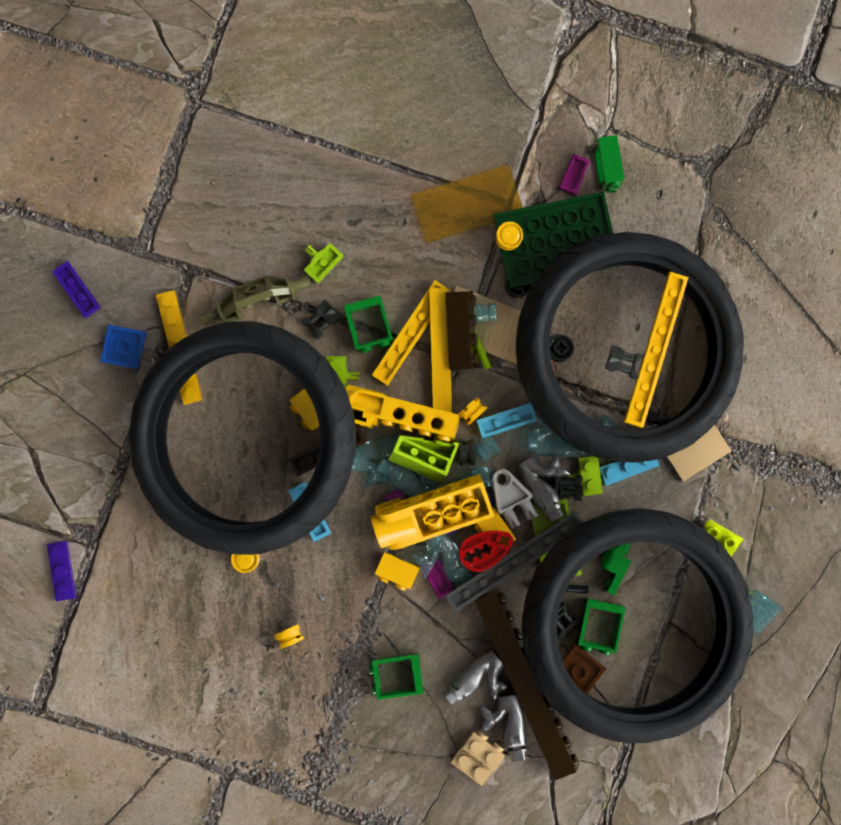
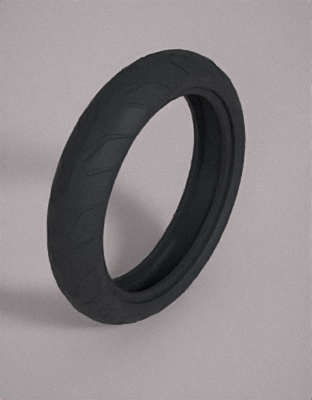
M634 232L606 234L591 238L569 248L552 261L535 281L526 297L518 319L516 358L519 377L533 408L549 429L565 442L582 452L604 460L629 463L651 461L670 456L694 444L718 422L729 406L738 387L743 367L744 335L737 307L723 280L702 258L683 245L652 234ZM636 266L655 271L667 277L670 271L688 277L684 292L693 301L705 327L708 343L707 365L697 392L682 411L654 428L642 431L619 430L589 418L565 395L553 370L550 356V332L559 304L578 280L589 273L607 267Z
M236 321L219 323L194 332L172 346L156 361L145 377L131 413L129 432L131 462L142 493L155 513L179 535L203 548L236 555L262 554L281 549L303 538L313 531L337 505L351 475L356 451L354 414L347 391L339 376L329 362L307 341L287 330L260 322ZM239 353H252L266 357L291 372L311 398L320 428L319 457L313 476L305 490L283 512L267 520L257 522H240L222 518L195 502L178 481L171 466L167 448V426L170 411L184 384L193 374L208 363L221 357Z
M643 508L618 510L602 514L576 526L563 536L542 560L533 575L524 602L522 617L523 646L529 669L539 690L552 707L572 724L598 737L616 742L650 743L674 738L706 721L728 700L741 679L753 641V613L749 591L738 566L717 539L697 524L665 511ZM626 543H661L676 549L686 556L698 568L710 588L716 611V632L712 650L696 678L686 688L667 700L643 707H620L601 702L576 686L562 662L557 643V618L562 598L578 571L600 553Z

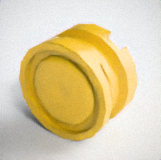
M515 222L503 223L495 234L496 244L504 251L515 250L523 240L522 228Z
M478 397L458 414L460 418L467 420L468 426L488 408L487 406H482L481 400Z
M232 554L231 556L233 568L241 573H248L254 570L259 563V554Z
M299 624L293 625L274 635L275 640H278L280 644V650L305 638L304 635L300 634Z

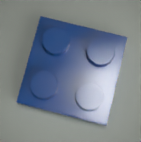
M108 324L100 362L139 370L147 332Z

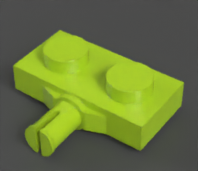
M331 243L319 252L309 245L305 252L312 257V260L304 269V272L319 284L341 261L344 255Z
M326 356V360L339 376L345 389L348 380H359V372H348L346 356Z
M587 456L578 458V474H570L567 478L575 479V475L583 476V481L580 482L583 496L603 494L598 457Z

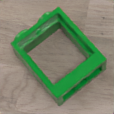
M617 135L599 137L593 150L600 192L614 193L617 192V189L621 187L625 180Z
M381 295L344 305L357 352L360 351L362 354L372 351V347L379 346V348H385L390 346L393 338ZM379 307L387 337L359 344L351 314Z
M585 598L576 643L581 646L582 650L592 651V648L599 649V653L611 655V652L617 653L626 607ZM590 608L617 613L610 645L584 640Z
M418 652L372 659V664H369L370 676H374L375 683L372 684V693L377 695V700L424 694ZM411 660L415 687L382 692L378 664Z

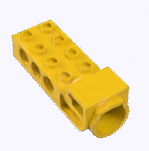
M350 384L346 387L353 414L354 411L363 413L362 417L366 418V422L354 419L355 425L373 429L381 421V424L394 428V425H399L401 430L411 433L413 429L418 430L420 435L431 437L432 434L437 435L439 440L450 442V439L455 440L460 422L458 414L388 397L385 393ZM404 411L403 418L396 419L397 412ZM419 415L423 416V421L420 424H415V418ZM435 421H442V426L439 429L433 428Z
M477 474L405 500H401L399 497L375 506V515L371 516V522L380 547L397 550L495 516L481 475Z

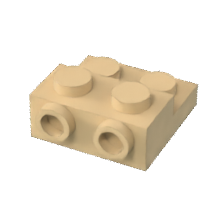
M473 730L450 762L483 786L490 774L496 770L504 759L505 753L503 752L504 748L496 742L494 744L490 743L487 740L489 738L487 735L481 733L480 730L478 733Z

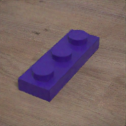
M66 261L52 271L84 318L87 319L102 308L69 261Z
M68 541L47 544L56 602L77 598Z

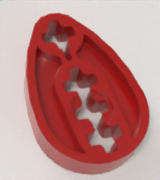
M486 531L469 536L460 546V560L471 571H485L497 564L508 553L513 544V537L510 533L503 531ZM500 536L509 537L510 540L507 541V546L504 544L495 546L501 540ZM485 543L488 546H492L490 554L487 555L486 552H483L480 559L477 556L473 557L472 563L464 561L466 552L473 554L475 548L481 550L484 548L483 544Z

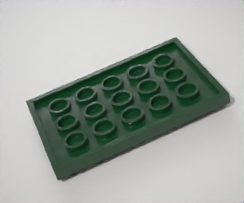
M604 192L493 214L496 232L499 226L505 222H515L523 231V240L515 250L504 251L500 248L509 289L533 285L544 269L569 248L594 237L613 234ZM619 266L607 267V268L599 269V270H597V271L604 270V269H609V268H614V267H619Z

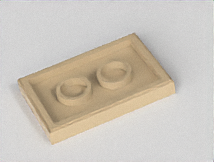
M714 425L694 444L667 456V459L681 481L684 482L730 453L731 449Z

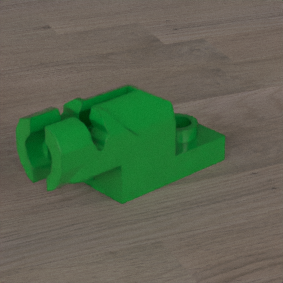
M631 543L618 545L606 550L600 560V567L613 573L612 577L608 576L604 584L606 587L605 591L612 595H615L632 562L624 557L625 554H628Z

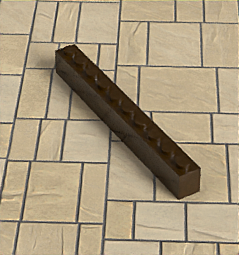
M498 588L480 596L474 601L555 781L576 773L578 765H580L579 759L571 751V741L562 731L563 724L561 719L556 717L555 709L539 690L533 679L521 640L523 639L522 632L519 628H516L513 622L515 617L505 604L507 599L504 593H500Z

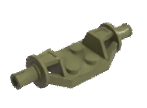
M267 275L232 288L221 303L219 300L215 301L216 309L200 314L204 326L218 320L223 323L235 321L242 318L240 308H248L253 303L259 301L265 302L272 296L275 297L278 305L291 299L295 301L297 300L296 292L312 287L308 275L294 281L290 280L288 275H285V279Z

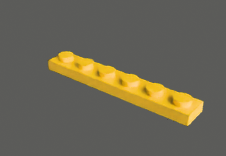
M434 280L429 288L447 287ZM429 289L372 373L373 377L387 386L430 323Z
M175 290L156 295L169 349L187 337ZM196 373L190 377L180 390L184 405L203 401Z

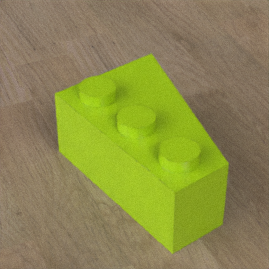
M400 435L393 446L388 460L441 484L449 472L459 443H444L440 440L428 441L424 440V438Z

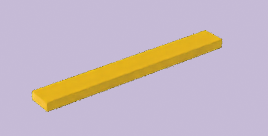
M671 271L667 274L644 350L645 356L642 357L637 375L639 378L635 380L623 420L624 423L640 428L644 427L688 281L686 276Z
M429 288L433 408L452 413L451 370H449L446 292H449V288ZM440 420L433 423L434 429H439L442 426V421ZM434 435V441L439 440L437 435Z

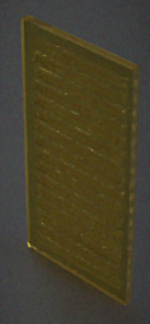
M509 165L412 194L426 243L494 223L493 214L523 208Z

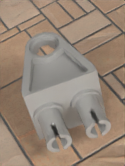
M501 469L493 473L491 482L496 511L504 516L510 530L515 528L512 520L515 526L521 524L513 511L514 506L520 505L527 521L532 519V517L538 516L530 501L531 497H533L532 494L509 471ZM499 474L506 476V483L504 485L497 482Z

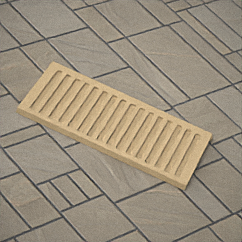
M456 286L454 292L469 291V290H466V289H464V288H461V287H459V286ZM473 292V295L476 296L474 314L477 316V325L475 329L485 352L517 364L516 334L521 311Z

